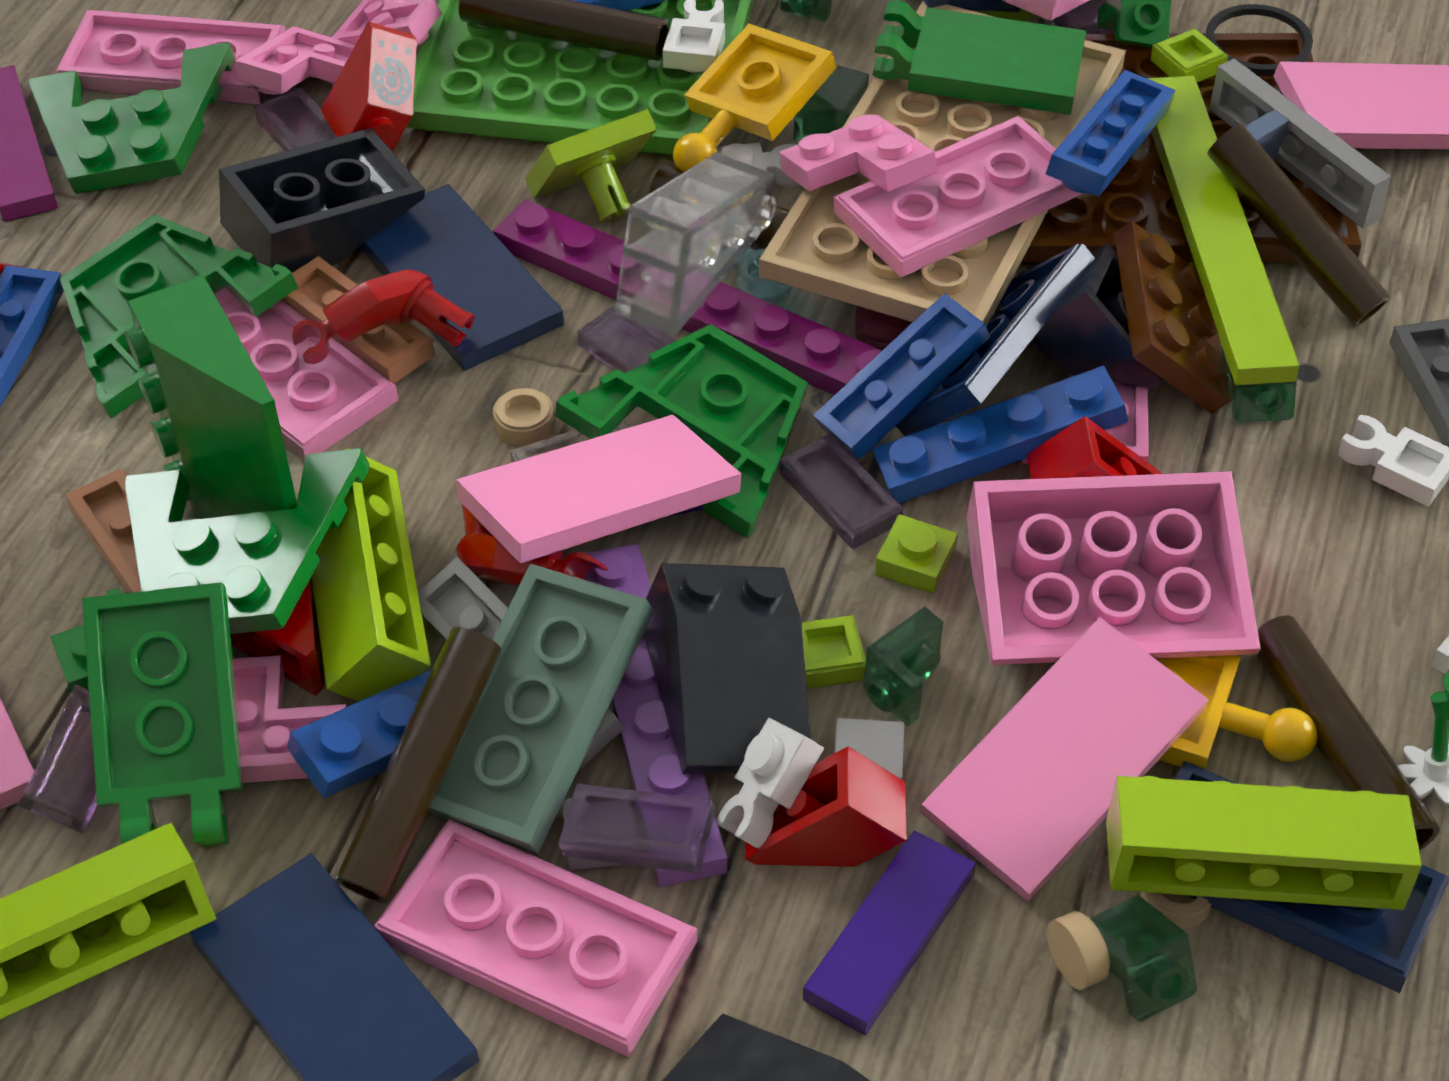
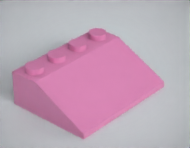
M1232 471L974 481L966 520L972 575L991 665L1055 663L1099 617L1153 658L1251 655L1259 653L1261 648Z

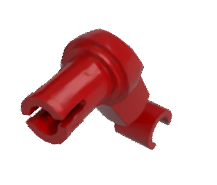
M412 269L402 270L362 282L323 308L327 318L322 323L310 319L300 321L294 327L292 339L294 345L301 343L308 337L320 339L318 344L309 347L303 353L304 361L307 364H316L327 357L330 349L329 339L336 334L346 343H349L383 324H402L405 321L409 323L415 320L448 341L449 345L455 348L465 339L467 334L451 325L448 320L460 328L466 327L471 329L475 321V315L466 312L435 292L430 276Z
M462 504L465 536L457 545L456 552L458 558L476 576L484 580L519 587L530 564L579 579H583L584 574L592 568L608 571V568L603 563L584 552H574L563 561V553L558 551L519 563Z

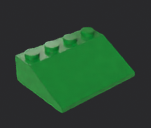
M204 275L129 300L128 304L135 328L125 331V336L139 369L147 368L148 374L139 377L138 381L152 414L159 412L160 415L159 420L151 422V427L164 458L170 456L172 458V462L163 465L164 471L180 469L190 484L187 499L197 518L205 519L295 508L297 500L275 401Z

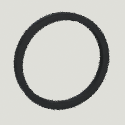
M1244 4L1229 7L1213 16L1206 28L1205 37L1222 50L1214 38V31L1221 23L1244 15L1267 16L1288 24L1298 32L1303 40V50L1296 57L1286 62H1306L1313 45L1312 34L1302 20L1285 10L1268 5ZM1223 51L1228 56L1227 62L1234 59V57ZM1236 59L1254 74L1260 76L1274 75L1279 63L1267 65L1253 64Z

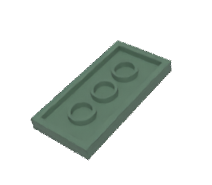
M530 564L492 639L500 646L501 654L427 814L446 821L449 819L454 820L485 835L538 854L652 617L654 610L648 600Z

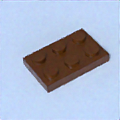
M1131 220L1116 231L1114 237L1133 358L1213 414L1231 402L1226 378L1229 368L1221 352L1218 332L1195 262L1189 264L1173 252L1171 246L1162 236L1156 233L1149 234Z

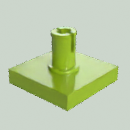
M646 109L547 145L525 178L533 199L584 181L598 213L600 223L610 221L612 215L616 219L630 212L633 207L626 197L615 169L630 164L657 130L649 110Z

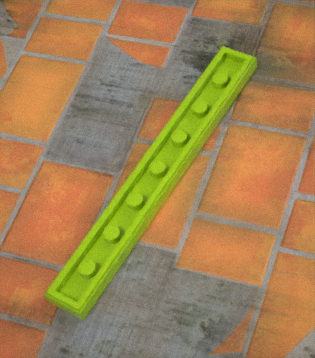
M1194 76L1147 78L1176 90L1169 110L1153 128L1151 133L1235 385L1296 382L1300 365L1236 189L1207 155L1210 147L1217 141V137Z

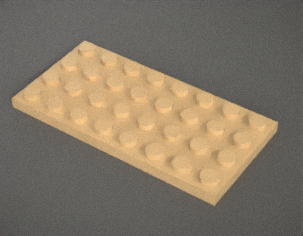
M922 1L916 11L918 15L923 17L927 7L924 1ZM947 4L933 7L935 9L990 16ZM1085 40L1071 115L909 91V80L898 78L882 80L874 77L843 127L848 126V123L858 116L878 115L937 152L1019 116L1057 149L1117 80L1123 68L1125 50ZM858 172L810 192L804 188L759 259V277L910 322H914L936 300L946 293L981 320L987 327L1047 211L900 278L833 212L835 196L871 181Z

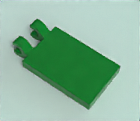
M894 0L887 3L884 20L895 21L902 26L886 25L884 33L878 35L874 53L886 54L891 56L892 59L877 57L873 69L874 77L882 80L896 78L909 80V91L1071 115L1086 30L926 7L923 17L918 15L909 4L903 1Z
M219 582L82 598L97 805L102 808L119 806L120 842L123 844L157 829L152 802L190 797L194 843H199L200 847L228 844L229 830L223 793L244 791L225 585Z

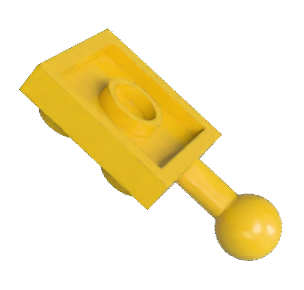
M748 23L684 94L690 111L712 118V120L700 133L686 134L677 141L673 150V160L676 167L684 172L700 176L709 173L717 160V146L734 127L773 141L837 68L832 51Z
M1241 656L1155 658L1208 699L1204 711L1159 759L1160 761L1181 767L1184 761H1187L1205 769L1219 728L1261 740L1268 753L1283 762L1300 761L1306 758L1315 748L1317 743L1316 725L1305 712L1295 708H1283L1269 715L1227 702Z

